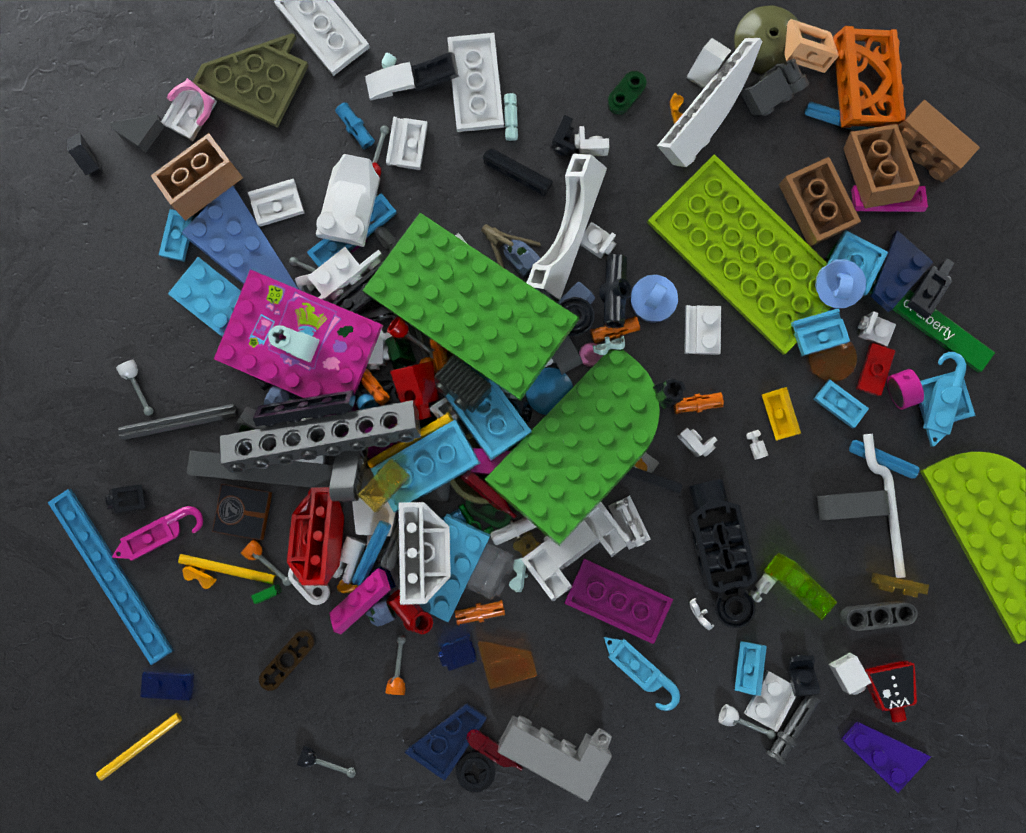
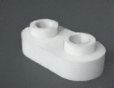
M291 568L289 569L288 578L309 603L320 605L328 600L330 596L328 584L326 586H303ZM315 588H321V596L315 595Z

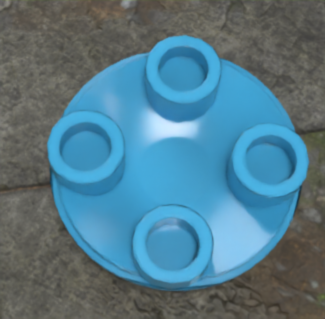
M544 368L526 392L528 403L538 413L547 415L573 388V384L567 374L561 375L559 369Z

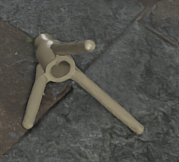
M485 224L481 229L487 235L486 239L491 242L490 245L495 253L497 263L503 268L505 267L499 252V247L503 244L513 246L514 243L511 240H520L531 246L540 247L541 245L540 242L500 232L497 228H492L488 224Z

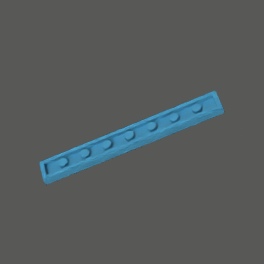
M67 489L49 501V506L150 665L155 664L173 652L172 646L116 558H112V552L72 489Z

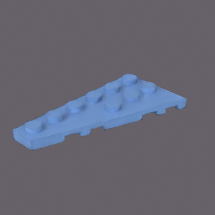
M234 186L210 202L182 231L184 237L243 285L249 271L253 270L298 289Z

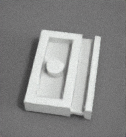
M193 90L179 93L161 123L187 139L194 141L202 127L196 123L204 110L201 94ZM211 97L215 101V103L212 105L213 109L217 101L215 100V98Z
M393 116L386 159L387 165L421 170L428 128L427 121L407 118L400 119Z
M294 179L248 192L259 227L305 213Z
M686 305L684 354L719 355L721 352V306Z
M766 670L763 676L761 695H753L744 714L778 732L796 698L791 683Z

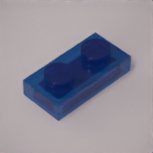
M145 671L142 673L140 697L189 701L192 699L194 674Z

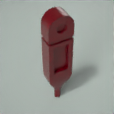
M470 470L462 474V480L496 509L509 514L515 519L517 515L512 512L507 502L484 481L480 480L477 475Z
M476 729L468 732L466 739L472 748L502 767H515L522 771V766L498 753L499 744Z

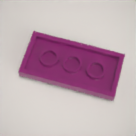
M584 558L564 604L654 644L673 599Z

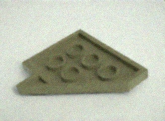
M291 33L201 64L193 83L209 96L278 128L309 65L306 61L289 54L297 39L295 34Z

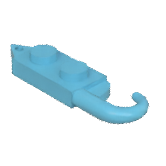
M956 352L944 353L938 360V364L942 365L944 360L951 358L955 360L957 366L954 376L941 377L934 386L923 429L927 431L931 447L935 446L946 435H950L963 388L961 387L966 373V362Z
M604 637L609 652L608 658L647 692H654L663 686L671 694L672 700L669 704L662 705L656 703L655 706L658 709L669 711L678 705L680 692L669 678L624 638L619 640Z

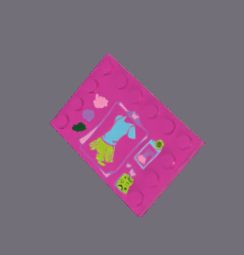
M250 270L214 360L302 398L353 390L355 395L383 325ZM281 325L320 339L311 363L274 347L268 338L270 330L275 326ZM280 334L279 339L285 341L286 336Z

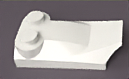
M343 154L340 161L333 167L322 212L317 219L316 236L318 238L364 247L380 182V177L375 172L370 159Z

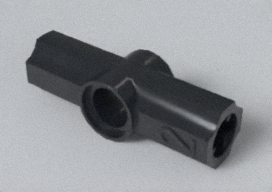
M622 254L607 256L605 284H602L599 289L601 300L604 302L603 325L608 328L618 329L624 327L626 299L630 298L632 292L630 283L626 279L627 257Z
M674 378L653 387L659 406L663 409L683 401V392L686 390L683 381H677Z

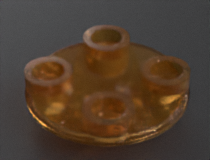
M850 341L840 346L809 354L811 371L827 381L845 379L853 372L857 363V353L854 345Z

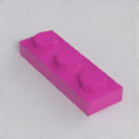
M856 185L851 190L852 202L856 211L925 212L928 208L925 186H919L910 201L864 208Z
M379 568L375 570L329 613L334 632L342 634L391 590L385 571Z

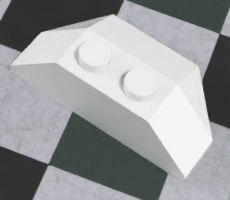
M424 502L399 503L400 604H426L451 577L450 527Z

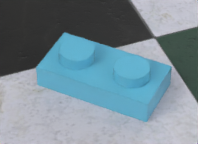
M169 210L159 256L185 262L189 240L183 236L182 231L195 219V215L185 221L176 210Z
M827 380L813 399L851 428L857 426L869 409L831 380Z
M740 641L735 691L755 696L761 695L767 646Z

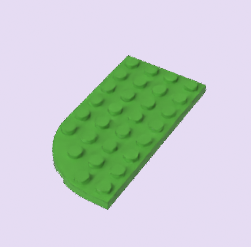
M623 349L609 350L531 430L532 432L485 478V483L560 547L640 460L651 445L656 434L660 413L659 402L653 389L655 385L642 365Z

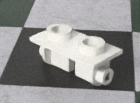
M630 496L608 506L614 520L631 541L627 545L629 550L651 540Z

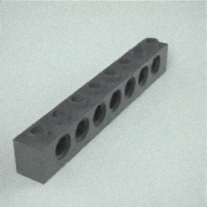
M412 400L348 412L342 415H331L318 419L220 436L221 464L229 472L242 473L245 469H264L272 464L279 463L285 465L292 463L294 460H313L317 456H336L341 454V452L349 450L362 451L366 447L371 446L385 447L393 442H411L415 438L421 437L419 410ZM397 423L394 428L388 429L391 424ZM373 427L369 433H365L366 429ZM344 432H348L345 437L340 438ZM321 436H324L323 440L317 442ZM300 440L299 444L293 447L294 443ZM273 445H276L273 450L269 451Z

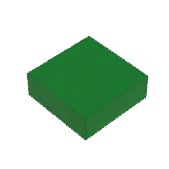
M276 584L251 597L254 604H258L280 594L282 590L279 584Z

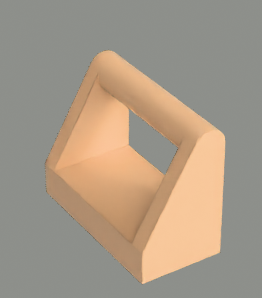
M793 19L789 20L784 53L786 61L796 59L798 65L825 73L839 56L831 32ZM801 33L821 39V43L802 38Z

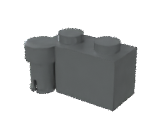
M796 59L785 62L787 65L784 63L776 64L742 88L740 93L752 115L766 116L775 110L774 106L780 102L785 103L794 97L793 93L799 92L809 85V81L805 74L802 75Z

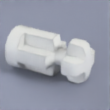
M759 430L746 434L747 440L752 439L753 441L750 444L754 460L768 456L764 441L758 440V437L761 435Z
M764 573L755 584L757 590H751L749 594L752 595L756 602H760L762 600L761 593L767 594L776 581Z

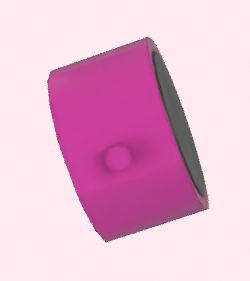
M907 369L890 375L887 378L889 394L899 409L903 410L924 401L922 384L913 370Z

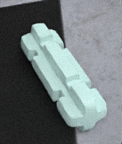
M514 93L504 95L505 139L508 141L518 139L517 96Z

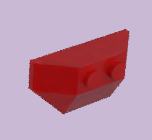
M329 487L311 488L308 495L292 513L287 564L303 586H326L340 566L344 515L340 501L331 500Z

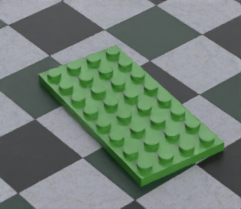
M419 213L362 290L365 294L520 401L579 320L576 315L422 213Z

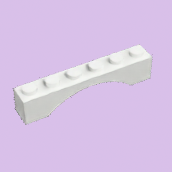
M590 154L572 155L565 175L566 205L560 230L550 249L540 260L533 264L527 284L536 290H546L552 299L560 300L607 170L601 162Z

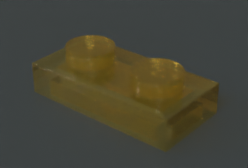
M390 458L357 496L374 512L378 513L411 475L394 459Z
M876 573L872 575L871 582L879 584V589L894 592V588L903 589L904 595L918 597V593L928 594L929 585Z

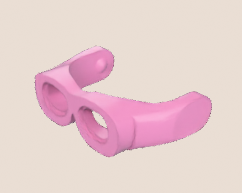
M187 78L170 91L167 99L173 101L179 93L186 90L199 92L203 98L204 110L196 123L202 126L209 118L215 101Z

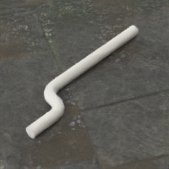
M864 434L863 440L867 465L873 473L882 476L884 489L888 490L890 508L888 520L896 578H903L906 575L893 477L886 466L877 463L873 434Z

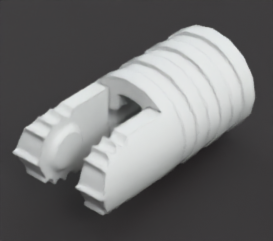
M346 536L341 549L340 566L333 577H340L345 569L342 580L348 585L351 583L367 545L366 542L352 536Z

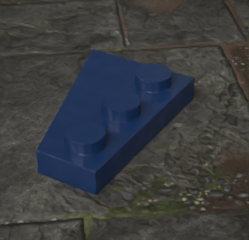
M898 230L891 238V245L887 251L888 254L870 295L887 312H890L933 263L929 257Z
M466 703L406 749L404 753L445 781L469 746L466 739L468 732L475 729L479 731L487 716Z

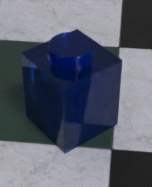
M470 635L442 644L441 652H438L442 666L447 665L448 671L477 661V655Z

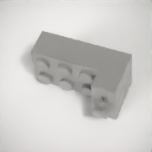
M521 715L518 718L512 716L499 740L498 753L588 802L612 757L609 750L611 734L600 728L596 730L593 736L586 733L578 750H575L576 746L565 739L560 742L553 738L554 734L543 727L539 730L531 726L532 722Z

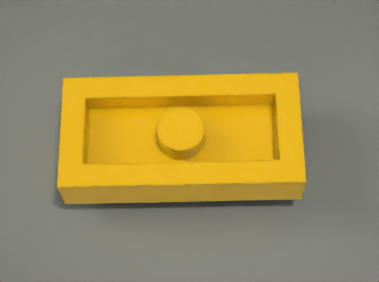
M787 387L762 394L775 439L780 440L800 434L801 431Z

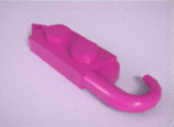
M182 507L121 538V543L112 555V558H127L133 561L176 539L181 531L178 520L187 515H193L196 518L197 524L192 529V533H196L203 525V515L195 507Z

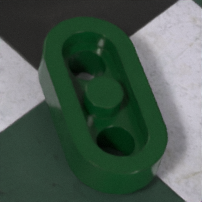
M631 71L627 73L610 93L607 105L612 113L617 115L626 113L642 95L647 81L641 72ZM635 79L639 82V84L633 85L631 83V80ZM621 97L624 99V102L618 103L616 98Z
M466 500L468 512L497 528H502L509 524L511 516L503 512L504 518L497 520L495 513L500 510L490 503L483 504L480 509L474 507L473 502Z

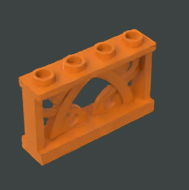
M844 26L833 36L839 53L835 62L841 128H850L852 126L882 127L901 124L905 120L906 108L904 107L903 99L904 86L901 78L902 64L899 56L900 42L897 29H854V26ZM855 41H866L864 47L855 43ZM872 42H880L881 54L878 51L880 46L870 51ZM862 58L861 65L857 66V61L860 62ZM868 63L882 78L880 86L873 95L867 85L858 79V74L866 68ZM875 103L881 111L887 110V116H883L877 111ZM869 108L871 115H862L861 111Z

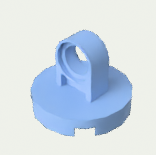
M836 259L819 270L815 289L819 298L826 305L833 308H847L862 298L866 289V278L863 271L854 262L846 259Z
M648 275L640 279L632 288L630 296L633 312L641 320L649 323L668 319L675 311L678 303V293L674 284L666 277L660 275Z

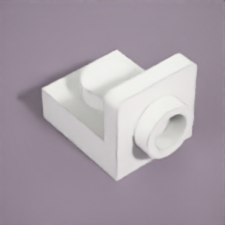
M579 126L578 134H574L575 149H579V154L607 156L609 138L603 139L601 136H592L589 139H585L584 126Z
M591 222L584 232L580 245L602 259L605 253L610 255L617 243L614 242L616 234L613 232L609 234Z
M874 311L866 316L864 315L858 325V329H861L858 337L887 347L896 324L877 317L878 313Z
M686 428L677 435L695 457L701 455L706 457L716 448L713 445L717 441L715 436L702 444L700 442L702 440L701 436L694 429L690 431Z

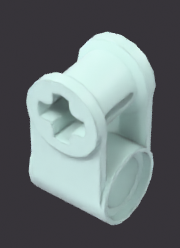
M281 325L273 327L268 335L269 342L274 347L289 352L291 355L310 363L320 342V339ZM280 334L286 336L285 341L279 339Z

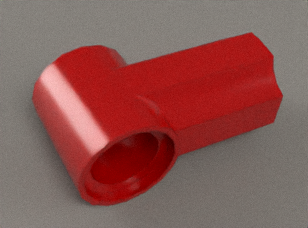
M400 589L394 591L389 596L387 603L401 618L404 627L408 631L426 634L431 630L433 626L431 615L424 612L418 604H400ZM420 617L421 622L419 626L416 627V619Z

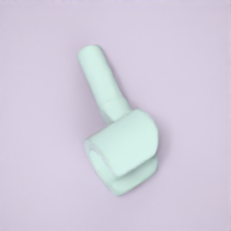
M385 53L382 59L383 69L394 66L397 58L390 53Z

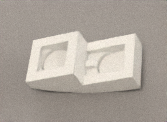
M410 62L387 67L365 76L370 100L393 96L392 92L415 88Z

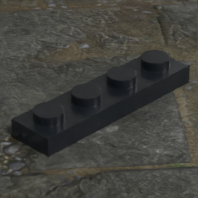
M353 390L260 405L254 414L253 420L256 427L263 425L270 427L282 422L289 421L294 423L306 418L318 419L330 414L342 415L352 411L356 398Z

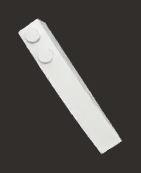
M745 38L657 145L673 165L687 167L693 163L699 151L710 142L712 135L731 110L749 76L762 44L760 38Z

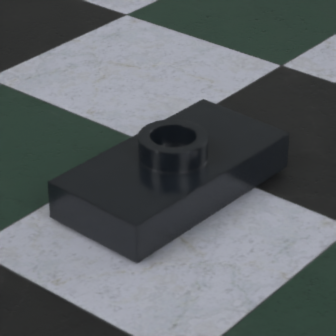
M452 52L411 66L415 84L414 90L421 91L459 77L455 54Z

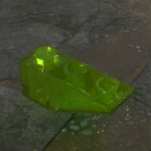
M780 552L764 570L778 585L821 620L827 616L837 603L795 561Z

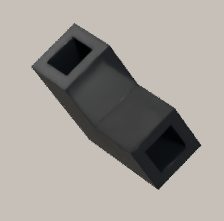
M81 133L67 139L68 152L85 175L99 169L98 162L89 151V145Z

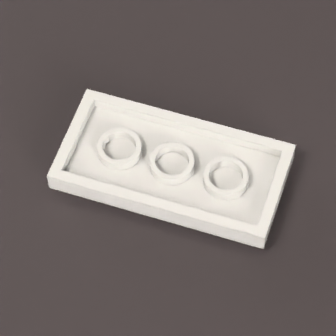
M333 0L274 1L276 7L333 76L370 48L369 43Z
M485 33L447 37L449 52L455 54L459 77L452 79L457 132L503 128L504 121L495 34Z

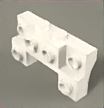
M600 502L560 547L548 536H545L543 539L545 542L521 560L549 598L555 601L572 588L570 582L561 572L563 569L599 542L610 556L613 557L629 545L631 541L602 502Z

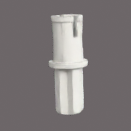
M524 517L515 522L511 520V524L491 532L490 535L494 544L499 545L514 537L520 538L519 535L537 527Z

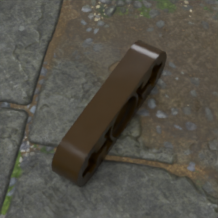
M301 630L296 633L259 676L260 686L267 691L277 689L314 648L316 643L315 635L309 630ZM299 636L301 638L307 636L309 638L307 641L309 647L303 646L298 653L290 648L291 645L293 648L299 645L301 642ZM289 653L294 657V664L291 667H286L282 664L281 657L283 654ZM277 668L282 671L274 679L277 682L276 684L274 682L271 684L266 682L268 680L266 674H273Z

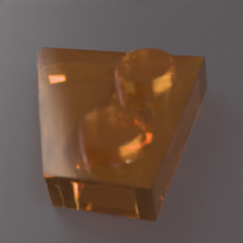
M485 641L478 642L490 689L537 676L530 650Z

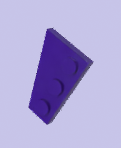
M858 721L841 738L897 793L903 789L931 758V756Z

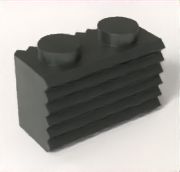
M455 355L434 376L436 389L445 396L450 394L456 399L454 403L463 411L468 409L473 413L492 390L490 383Z

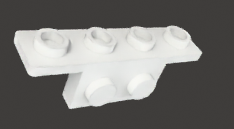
M344 247L307 277L320 292L321 296L318 298L332 303L385 258L377 250L359 265L347 248Z

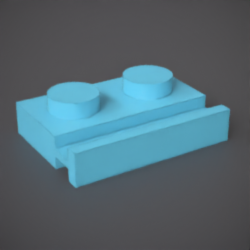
M839 308L791 323L795 331L794 335L801 356L850 342L845 324L839 314Z

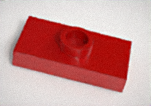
M871 343L856 389L881 396L895 350Z

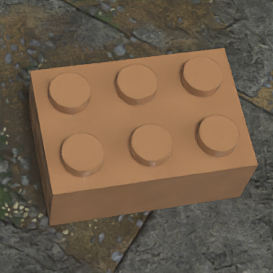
M925 99L898 126L906 149L913 161L922 164L929 170V174L934 179L944 182L959 171L980 148Z
M893 124L850 132L843 150L864 208L910 201L920 183L898 125Z
M209 133L151 175L170 205L185 221L243 179L242 175Z
M830 157L786 176L779 184L810 247L835 237L845 230L848 231L861 222Z

